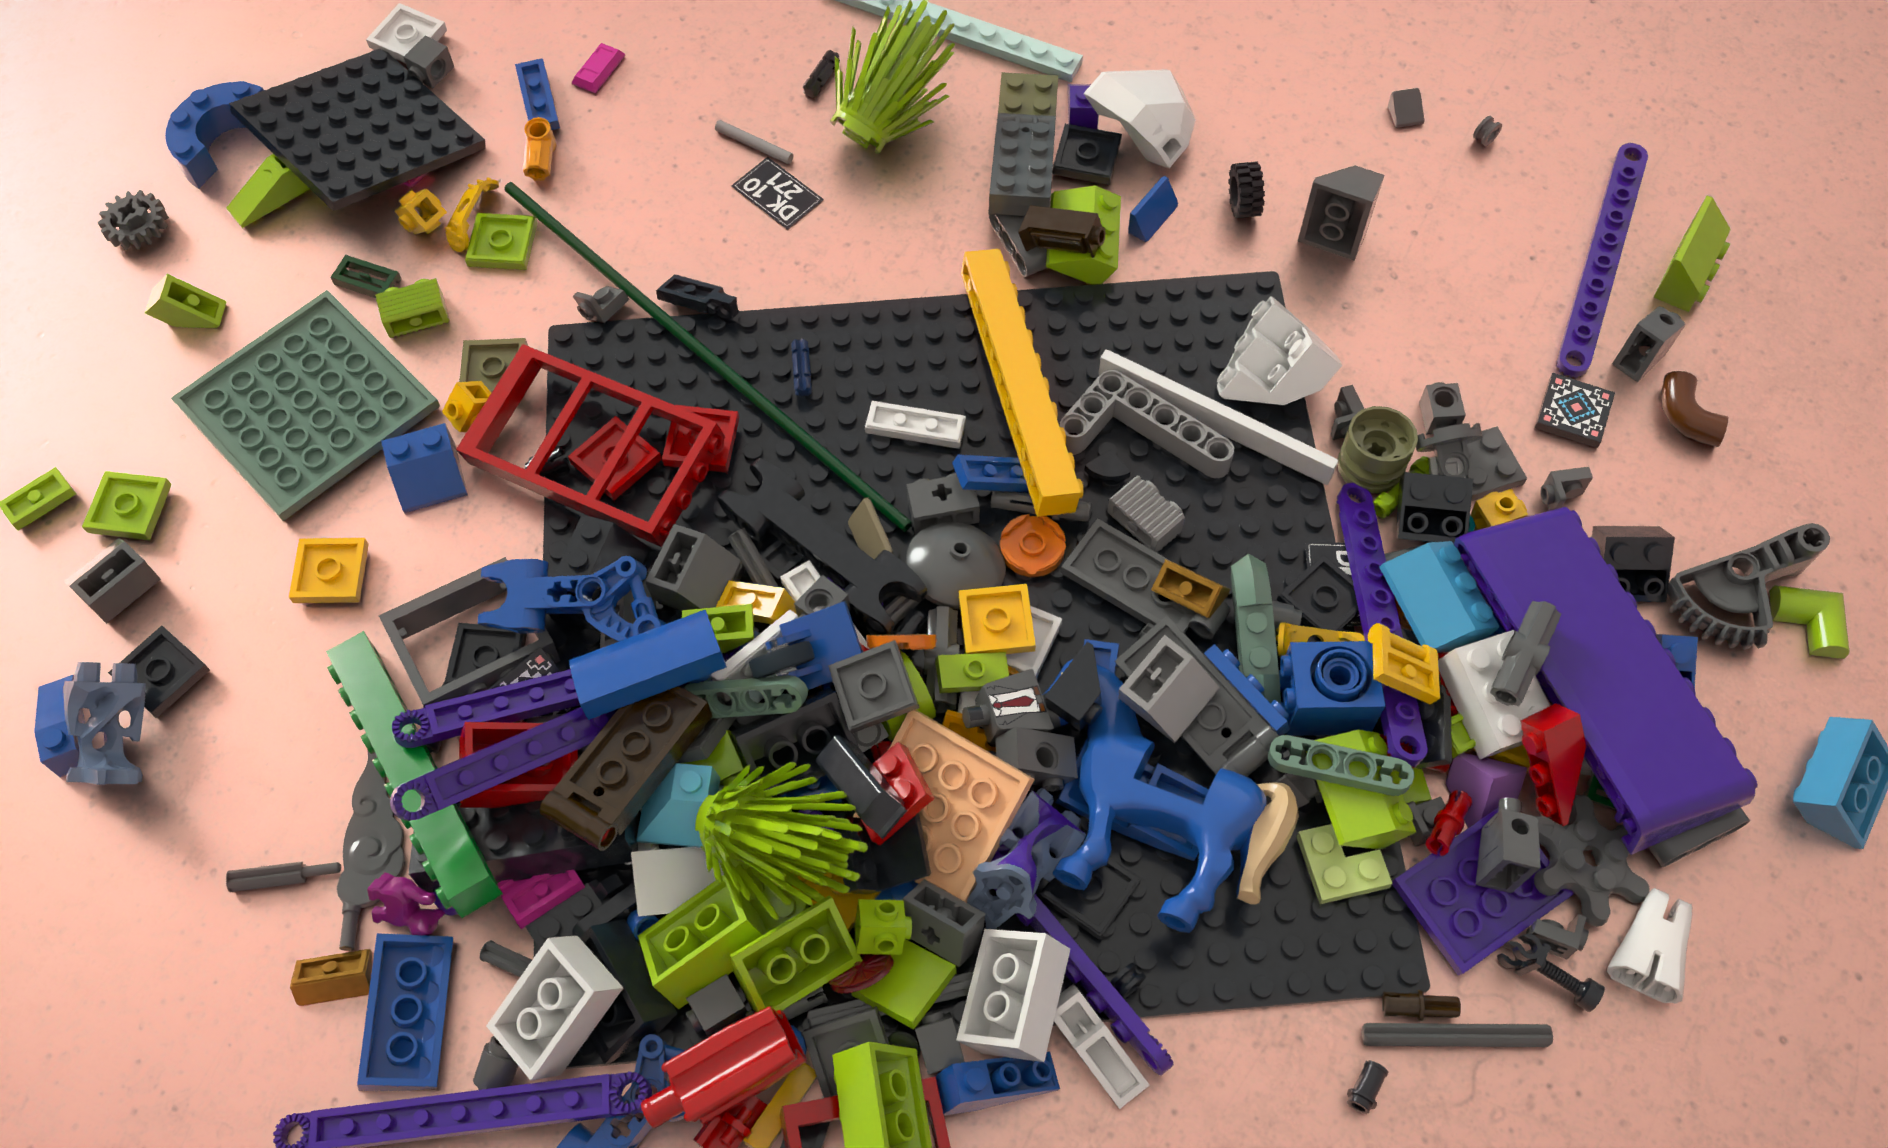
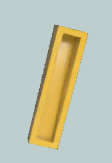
M804 1063L787 1076L752 1127L750 1137L744 1139L746 1146L749 1148L772 1147L782 1132L780 1120L782 1106L800 1103L817 1079L815 1069Z

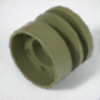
M1372 406L1359 411L1351 420L1337 458L1338 471L1344 481L1355 483L1372 494L1390 491L1400 482V477L1405 473L1418 442L1417 429L1407 416L1389 407Z

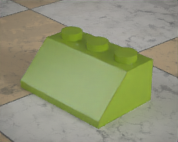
M1096 185L1054 191L1051 194L1050 208L1098 213L1106 234L1102 246H1099L1094 258L1091 257L1090 253L1083 254L1047 249L1046 267L1091 285L1103 284L1118 269L1121 196Z
M1708 195L1705 197L1684 234L1654 295V298L1687 312L1690 311L1695 301L1699 303L1703 301L1710 287L1705 282L1706 280L1711 282L1720 267V264L1715 263L1716 259L1722 260L1730 246V243L1726 242V238L1731 229L1713 197Z
M1359 729L1314 740L1387 756L1388 751L1387 745L1379 733ZM1323 753L1315 754L1312 757L1313 765L1318 769L1326 770L1332 766L1331 759ZM1354 761L1349 764V771L1352 775L1363 778L1369 774V770L1364 763ZM1377 766L1373 780L1378 781L1381 775L1379 774L1380 766ZM1392 770L1391 774L1389 775L1393 779L1392 783L1399 784V777L1394 770ZM1316 780L1340 846L1384 849L1416 833L1412 822V811L1405 803L1403 795L1391 796Z
M724 875L720 884L714 881L638 935L653 987L678 1009L689 1003L686 998L734 971L730 954L767 933L760 915L752 903L743 896L741 891H739L743 907L740 908L736 905Z
M830 895L730 954L735 977L755 1012L770 1005L776 1011L784 1010L849 970L856 962H862L861 956L857 954L856 946Z
M866 1042L832 1055L834 1081L837 1087L840 1108L839 1119L842 1124L845 1148H932L916 1049Z

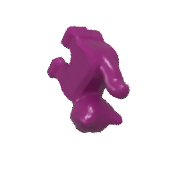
M383 873L367 889L369 900L379 899L384 903V907L375 906L373 908L372 919L374 923L378 924L386 921L399 927L407 926L412 935L429 936L437 929L439 919L445 915V912L440 909L420 908L419 904L431 905L435 903L436 896L418 887L409 878L395 877L389 873Z

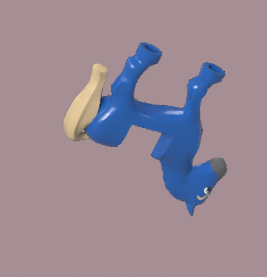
M1072 660L1068 661V662L1063 666V668L1061 669V671H1060L1059 674L1057 675V677H1056L1055 681L1053 682V684L1048 688V690H1046V691L1042 694L1043 699H1044V702H1045V697H1044V696H1045V695L1047 694V692L1051 689V687H1052V686L1054 685V683L1058 680V678H1059V677L1061 676V674L1065 671V669H1066V668L1068 667V665L1072 662ZM1096 663L1102 704L1100 706L1103 707V710L1092 725L1087 723L1088 746L1082 757L1078 785L1089 807V830L1080 848L1072 855L1064 857L1058 862L1052 872L1055 878L1069 887L1085 890L1091 881L1093 871L1107 865L1112 850L1110 841L1111 826L1114 819L1136 825L1158 828L1179 835L1199 850V863L1192 881L1179 895L1167 899L1157 915L1159 920L1168 927L1180 932L1190 933L1198 921L1199 914L1210 911L1213 908L1215 892L1218 886L1234 870L1232 850H1240L1241 857L1236 892L1237 899L1248 904L1256 905L1260 903L1262 878L1271 864L1285 850L1299 817L1297 801L1291 788L1284 783L1277 782L1256 784L1248 777L1221 768L1216 774L1202 805L1139 781L1155 748V744L1153 741L1142 736L1135 711L1119 699V689L1123 685L1121 680L1113 672ZM1047 708L1054 729L1068 724V722ZM1266 796H1269L1272 800L1269 804H1267Z

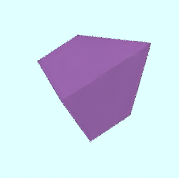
M1467 753L1452 758L1446 778V786L1450 793L1458 790L1455 801H1457L1461 791L1466 792L1472 798V806L1464 818L1467 827L1469 828L1499 807L1500 799H1518L1527 768L1489 758L1480 760L1478 756Z

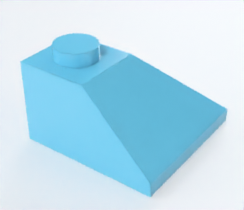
M676 763L643 805L636 841L640 843L701 848L703 844L699 831L695 830V821L704 799L708 795H715L719 790L720 777L713 766Z

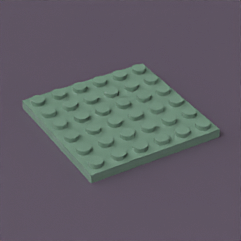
M328 290L171 397L175 405L282 521H285L383 449L381 441L402 435L440 407L438 400Z

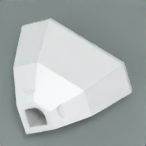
M1170 70L1101 72L1084 92L1085 97L1097 114L1120 121L1147 161L1170 168L1188 147L1196 119L1183 89Z
M1270 296L1266 302L1261 301L1253 310V318L1249 322L1244 334L1237 341L1234 347L1235 351L1227 367L1217 379V389L1219 395L1224 399L1285 405L1321 391L1342 367L1338 356L1314 332Z

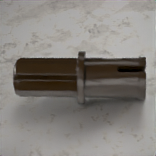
M1418 990L1417 993L1383 991L1382 1012L1384 1017H1416L1418 1021H1423L1424 1016L1456 1018L1460 1016L1461 1003L1457 996L1424 995L1422 990Z

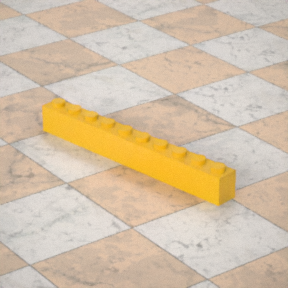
M1000 249L965 251L961 276L1036 515L1040 517L1075 513L1079 499L1083 497V484L1081 479L1076 478L1074 457L1071 452L1068 453L1065 430L1063 427H1059L1057 406L1055 402L1050 400L1048 379L1042 376L1040 355L1034 352L1033 335L1031 330L1026 328L1025 311L1023 306L1018 304L1017 287L1015 283H1011L1009 263L1004 261Z

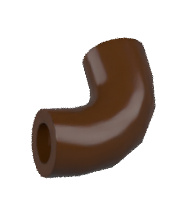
M1685 371L1667 373L1664 376L1661 398L1662 409L1669 423L1688 438L1703 444L1719 447L1727 430L1728 416L1709 412L1698 405L1695 399L1698 380L1693 374Z

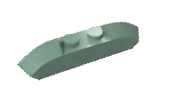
M1247 554L1231 566L1238 660L1241 664L1239 671L1245 677L1252 674L1265 689L1261 694L1270 703L1276 700L1281 704L1275 626L1266 563Z

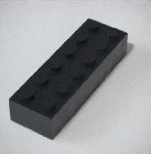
M543 800L499 808H460V803L457 804L497 883L511 879L513 881L529 879L542 874L566 873L568 870L579 871L632 862L631 852L638 851V842L636 840L639 828V812L620 836L617 834L613 843L604 851H600L540 814V806ZM412 844L408 874L418 887L430 893L436 892L435 890L441 887L438 880L433 882L422 865V862L426 861L427 857L425 853L419 855Z

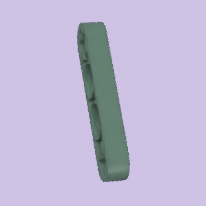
M790 675L689 683L683 687V689L702 699L706 697L705 701L709 704L713 715L712 718L792 713L802 706L808 696L806 684L800 678ZM785 689H787V691H788L789 694H782V693L784 692ZM749 690L759 691L764 696L765 703L754 702L749 696ZM723 692L727 694L732 700V705L722 704L718 700L716 693Z
M1290 735L1276 737L1268 751L1270 765L1280 772L1391 796H1399L1406 793L1414 779V771L1411 765L1402 759ZM1282 747L1289 748V754L1291 755L1288 760L1281 759L1282 755L1279 752L1282 750ZM1302 751H1308L1304 765L1299 764ZM1323 753L1331 759L1332 766L1326 770L1318 769L1313 765L1312 757L1315 754ZM1354 761H1360L1367 766L1369 774L1363 778L1356 777L1350 773L1349 764ZM1377 766H1380L1379 774L1381 775L1378 781L1373 780ZM1392 770L1399 772V777L1402 778L1399 784L1392 783L1393 779L1389 776Z

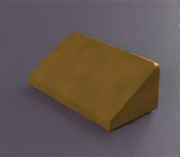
M1165 559L1151 590L1207 618H1211L1226 599L1231 589Z
M371 949L297 960L290 983V989L296 1004L304 1006L369 995L372 973Z

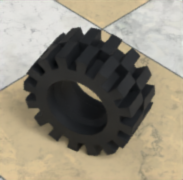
M1258 161L1232 164L1231 170H1229L1230 179H1228L1230 189L1228 190L1233 216L1236 218L1261 216L1265 204L1263 199L1265 196L1263 186L1265 185L1264 180H1262L1263 172L1261 171L1260 164H1258Z

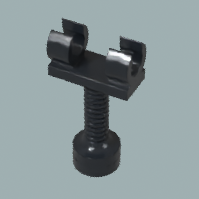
M1524 934L1518 937V939L1530 945L1531 949L1525 951L1524 947L1515 941H1510L1503 945L1505 948L1511 949L1516 958L1513 961L1501 953L1497 955L1499 963L1506 968H1515L1514 973L1519 976L1533 970L1540 972L1575 995L1574 1003L1587 1012L1594 1010L1601 1001L1605 987L1591 978H1587L1584 982L1580 981L1546 960L1551 946L1546 943L1541 944L1535 935Z

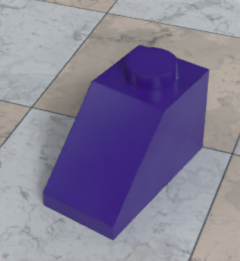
M1068 84V124L1098 129L1099 114H1097L1084 95V92L1091 84Z

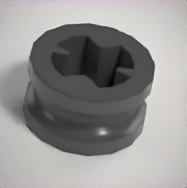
M1487 116L1477 126L1473 138L1476 140L1481 139V144L1488 146L1500 133L1502 124L1500 122L1494 123V118Z

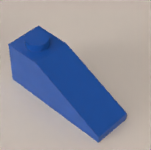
M73 674L38 687L34 733L40 762L58 777L67 775L70 767H77L79 759L77 736L68 735L64 710L63 686L65 681H74ZM80 709L78 720L81 723H85L83 709Z

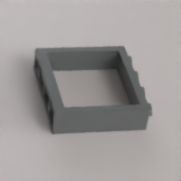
M504 557L489 565L502 563L508 560L506 559V557ZM481 568L378 615L424 708L425 705L487 690L539 647L544 650L554 664L561 661L554 642L545 628L544 632L535 633L538 638L537 641L431 692L428 691L403 639L507 591L505 583L488 581L486 578H481Z

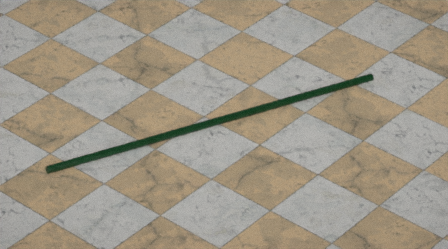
M513 182L505 185L504 191L616 287L624 290L630 299L863 498L870 499L873 506L903 532L910 529L912 526L911 520Z

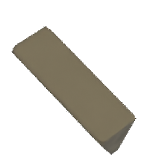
M868 498L863 499L848 521L857 546L873 559L883 550L893 553L871 500Z

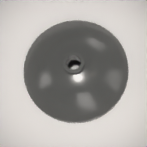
M960 522L936 523L921 530L912 539L905 563L925 584L928 593L924 598L934 604L950 607L951 609H960L959 590L1002 586L1006 572L1005 560L996 542L982 530Z

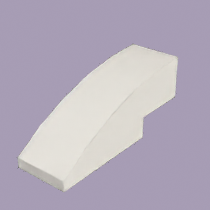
M1072 984L1059 996L1054 1022L1117 1107L1121 1109L1150 1085L1077 987Z

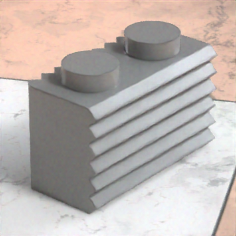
M1138 475L1114 494L1108 503L1107 512L1141 543L1156 553L1166 546L1168 542H1171L1183 529L1185 516L1182 509L1175 502L1166 501L1163 496H1160L1159 490L1152 482L1142 480Z

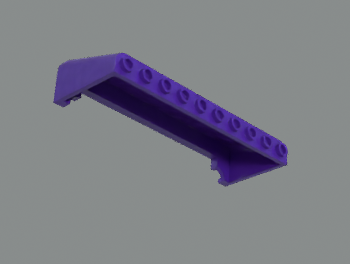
M1561 507L1472 531L1455 538L1454 546L1459 550L1470 575L1475 579L1477 587L1505 632L1511 630L1518 631L1532 601H1546L1556 606L1557 611L1561 613L1555 632L1548 643V646H1550L1549 653L1536 678L1551 705L1557 703L1580 714L1586 741L1584 758L1616 808L1617 813L1614 818L1617 823L1623 822L1628 832L1621 840L1630 855L1752 802L1755 797V789L1758 787L1755 776L1749 769H1744L1737 759L1734 745L1728 738H1723L1716 727V721L1712 712L1707 707H1703L1698 701L1693 684L1688 678L1682 677L1676 668V662L1672 653L1667 648H1663L1659 643L1652 623L1647 619H1643L1637 610L1635 598L1630 592H1625L1620 585L1615 568L1611 564H1606L1600 555L1598 543L1593 537H1588L1582 528L1581 519L1576 511H1570L1567 507Z

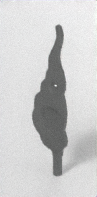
M368 750L366 767L356 783L352 795L353 815L349 821L343 842L344 871L337 885V894L343 903V921L339 949L343 951H352L355 948L358 915H360L361 909L373 906L380 901L379 899L369 900L368 887L383 873L400 877L405 864V855L402 849L403 829L394 818L390 798L387 796L388 792L384 786L386 783L372 762L373 759L377 758L376 753L370 754Z

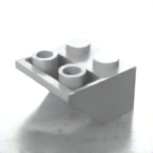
M1164 635L1120 687L1119 699L1175 743L1220 687L1193 656Z

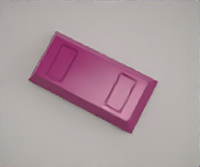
M600 43L574 76L571 84L596 94L625 57V53Z

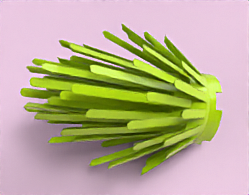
M923 0L920 3L916 12H913L905 26H903V23L913 6L912 1L908 2L896 24L902 10V5L897 6L888 28L886 26L887 18L891 10L889 5L887 6L877 33L874 32L872 34L862 70L854 89L862 43L857 40L854 50L856 30L853 26L844 91L843 72L839 69V59L835 56L836 112L830 122L833 126L837 122L844 127L842 133L866 149L869 144L876 147V154H880L886 143L934 123L932 120L920 123L917 118L950 97L945 94L939 99L928 102L929 99L946 87L947 83H941L921 98L928 91L925 88L927 84L954 54V52L950 51L955 46V43H950L936 60H931L955 24H949L937 42L932 45L941 30L940 27L946 18L947 10L942 11L935 24L930 22L931 18L929 16H925L917 28L916 24L926 9L929 0Z
M789 762L750 785L748 784L762 773L764 766L756 768L744 778L750 770V765H748L728 786H724L715 795H708L698 810L695 830L700 833V839L703 844L701 848L706 855L708 872L713 867L715 879L720 884L722 879L721 866L734 901L740 908L743 907L739 891L742 892L748 901H750V895L757 897L773 919H779L775 909L745 869H749L787 906L791 905L792 902L783 890L788 891L809 905H813L811 898L816 902L825 898L792 874H796L817 885L828 886L841 893L849 892L850 887L822 874L829 872L852 881H856L860 877L859 873L846 869L848 866L846 862L848 860L847 854L853 853L854 850L866 852L868 849L867 844L842 838L841 833L822 828L828 827L856 832L862 831L859 825L851 824L848 819L836 818L833 815H812L792 812V809L855 810L856 807L852 804L825 803L828 800L846 798L847 795L844 791L799 797H771L813 784L818 781L815 777L791 781L764 791V789L807 771L811 766L810 764H804L793 769L796 763Z

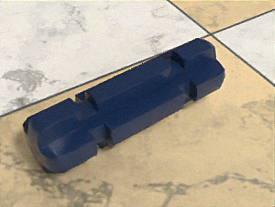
M795 339L791 343L795 394L799 397L809 396L812 393L808 341L806 339Z

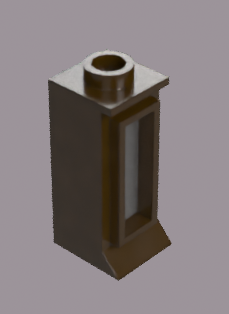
M1030 205L1018 231L1026 252L1038 247L1083 254L1090 253L1092 258L1095 257L1099 246L1103 245L1106 234L1098 213Z

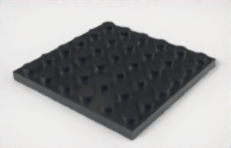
M381 49L373 50L229 103L231 113L333 211L486 149L485 139L414 75L410 76L407 72L408 70L388 52Z

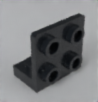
M919 813L881 845L871 840L861 818L839 817L848 819L851 824L859 825L862 831L855 832L835 828L834 831L841 833L842 838L865 842L868 846L866 852L854 850L853 853L847 854L848 860L846 862L848 866L846 869L860 874L859 879L856 881L843 878L844 885L850 887L847 893H877L930 876L931 870Z

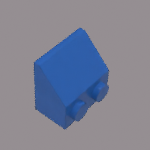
M445 423L381 441L386 465L404 513L468 495L456 445Z

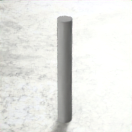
M718 120L715 125L716 131L786 164H790L793 160V153L722 120Z

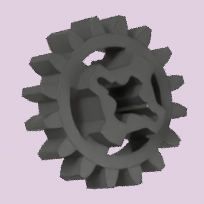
M139 190L136 195H132L130 191H127L124 198L116 195V202H106L105 205L108 210L99 212L102 219L97 221L101 228V233L114 247L121 244L124 250H128L131 244H134L136 249H140L142 242H146L149 245L152 244L150 238L153 236L160 238L162 236L159 229L167 228L164 220L169 218L160 199H156L153 193L145 195L142 190Z

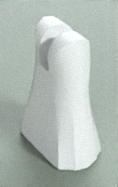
M1653 888L1643 901L1633 924L1615 952L1607 968V973L1612 980L1662 1003H1679L1683 999L1686 951L1692 922V904L1681 899L1676 900L1667 920L1663 919L1669 901V894Z

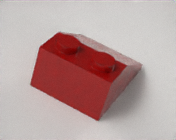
M465 722L459 739V759L543 723ZM578 749L460 801V808H499L544 800L546 795L557 786L578 760Z

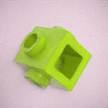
M858 899L854 924L857 954L902 955L905 939H911L912 919L911 916H905L903 900Z

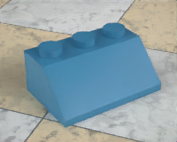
M1452 541L1426 543L1383 563L1379 567L1421 646L1428 645L1437 650V653L1450 652L1455 648L1486 639L1499 628L1492 609L1484 600L1475 579L1470 575L1459 550Z
M1829 717L1824 730L1819 734L1814 754L1807 761L1806 772L1800 786L1795 789L1793 795V803L1806 823L1856 849H1864L1888 791V745L1873 720Z

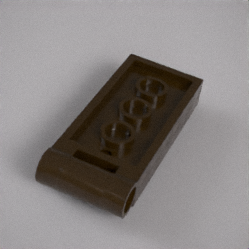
M677 686L619 708L557 786L546 795L540 806V814L598 850L604 851L613 843L617 834L620 836L712 718L713 715L708 702Z

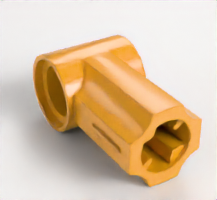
M537 117L529 120L524 127L527 139L523 173L534 181H544L546 177L550 176L552 153L557 145L548 120Z

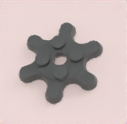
M1575 795L1569 822L1566 826L1558 825L1547 817L1535 816L1538 819L1539 843L1547 849L1550 856L1548 866L1539 870L1534 876L1535 887L1540 893L1552 896L1562 889L1574 892L1581 901L1582 915L1587 917L1586 922L1595 927L1604 925L1609 919L1611 910L1608 898L1610 894H1619L1632 903H1641L1649 894V884L1645 879L1632 872L1627 864L1626 858L1629 851L1621 840L1623 836L1628 834L1624 824L1618 825L1613 830H1608L1599 824L1595 817L1593 802L1589 797ZM1583 850H1592L1591 854L1597 866H1591L1585 861Z

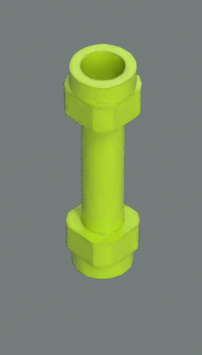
M1422 456L1420 459H1417L1411 465L1409 472L1430 474L1429 458ZM1399 483L1388 493L1382 492L1376 497L1373 504L1377 517L1384 519L1396 509Z

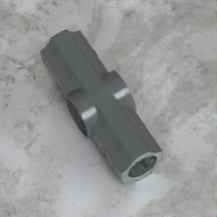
M1532 601L1518 631L1514 632L1503 653L1501 660L1504 662L1491 686L1490 693L1495 697L1496 701L1507 706H1520L1523 702L1534 675L1538 674L1549 653L1550 646H1548V643L1555 632L1561 616L1556 606L1546 601Z
M945 606L929 610L927 634H935L937 642L934 649L924 650V675H927L926 687L932 698L936 713H946L947 709L956 710L957 692L939 693L935 663L938 655L959 654V644H957L958 611Z

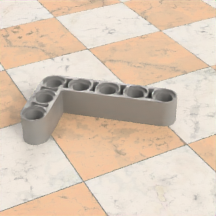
M1116 370L1103 372L1060 421V427L1064 428L1066 434L1065 445L1067 451L1073 455L1084 451L1112 417H1115L1212 478H1221L1228 474L1234 455V446L1229 439ZM1186 439H1191V440H1194L1195 442H1190V441H1187ZM1213 456H1219V457H1221L1222 459H1217V458H1214Z

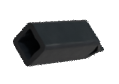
M837 735L816 758L815 762L838 791L846 793L847 797L845 800L856 807L854 811L880 838L884 839L908 811L904 807L905 802L855 743Z

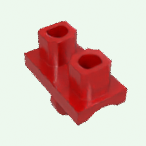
M753 1096L716 1119L704 1124L693 1141L702 1148H738L744 1138L748 1139L752 1134L751 1129L767 1107V1104L758 1097Z

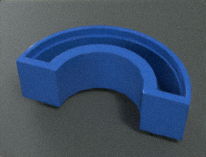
M245 81L215 84L193 91L171 113L165 131L166 144L184 177L193 186L200 189L218 170L209 153V148L214 140L229 130L246 128L231 113L229 103L264 91L263 87Z

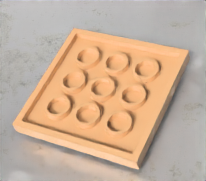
M915 709L907 713L889 747L890 749L897 742H900L908 748L935 798L919 812L931 874L930 876L915 880V882L919 884L925 879L967 903L969 895L977 885L973 875L974 869L983 862L992 861L1000 846L1001 837L1007 828L1010 827L1035 779ZM855 812L853 817L860 818Z

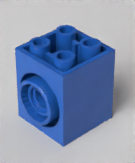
M1369 641L1290 642L1286 655L1281 656L1279 670L1280 691L1282 692L1283 701L1281 706L1289 714L1286 720L1290 727L1286 735H1338L1358 729L1372 732L1385 708L1382 683L1373 680L1372 643Z

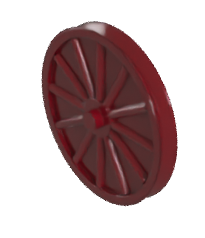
M860 954L862 962H856L852 968L829 981L830 988L837 993H852L868 988L889 973L894 964L891 955Z

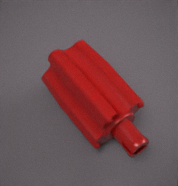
M770 1005L723 1028L663 1063L661 1069L663 1072L668 1073L671 1085L641 1102V1109L652 1128L661 1126L682 1112H685L684 1120L687 1122H696L700 1119L702 1124H707L766 1090L807 1062V1058L785 1013L782 1010L776 1011Z

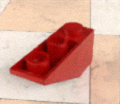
M1555 703L1520 720L1523 731L1522 742L1527 750L1530 764L1529 775L1534 782L1537 796L1535 800L1537 809L1544 817L1562 826L1568 825L1586 750V741L1580 714Z

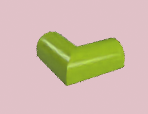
M1777 585L1770 589L1772 620L1805 624L1807 626L1809 655L1845 659L1849 655L1843 593Z

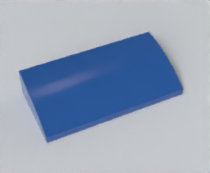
M706 610L569 660L578 700L588 720L727 668Z
M377 933L357 1081L359 1091H411L437 1088L453 937Z

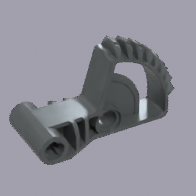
M1805 524L1790 529L1754 547L1677 573L1668 585V596L1673 603L1669 608V613L1679 611L1681 614L1678 619L1679 623H1684L1687 620L1692 624L1689 628L1690 632H1695L1697 629L1703 631L1702 640L1707 639L1710 635L1714 636L1715 645H1720L1724 640H1727L1729 648H1735L1739 642L1744 650L1749 649L1753 643L1758 649L1763 648L1767 644L1768 633L1773 627L1765 583L1786 575L1797 576L1801 574L1829 545L1830 536L1828 531L1819 524ZM1732 567L1740 569L1744 576L1736 574ZM1694 580L1700 592L1717 607L1734 613H1752L1755 627L1733 625L1711 616L1691 599L1682 584Z

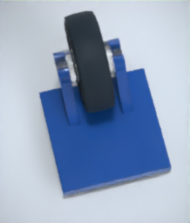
M846 601L780 624L779 627L783 637L766 642L765 645L768 653L749 661V665L755 679L773 674L776 676H796L806 684L808 690L832 682L828 665L863 652Z

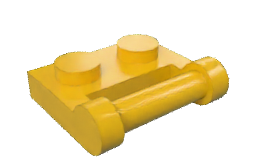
M1380 623L1374 624L1368 633V641L1373 644V680L1428 704L1439 700L1440 686L1437 650L1428 645H1417L1390 632L1387 626Z

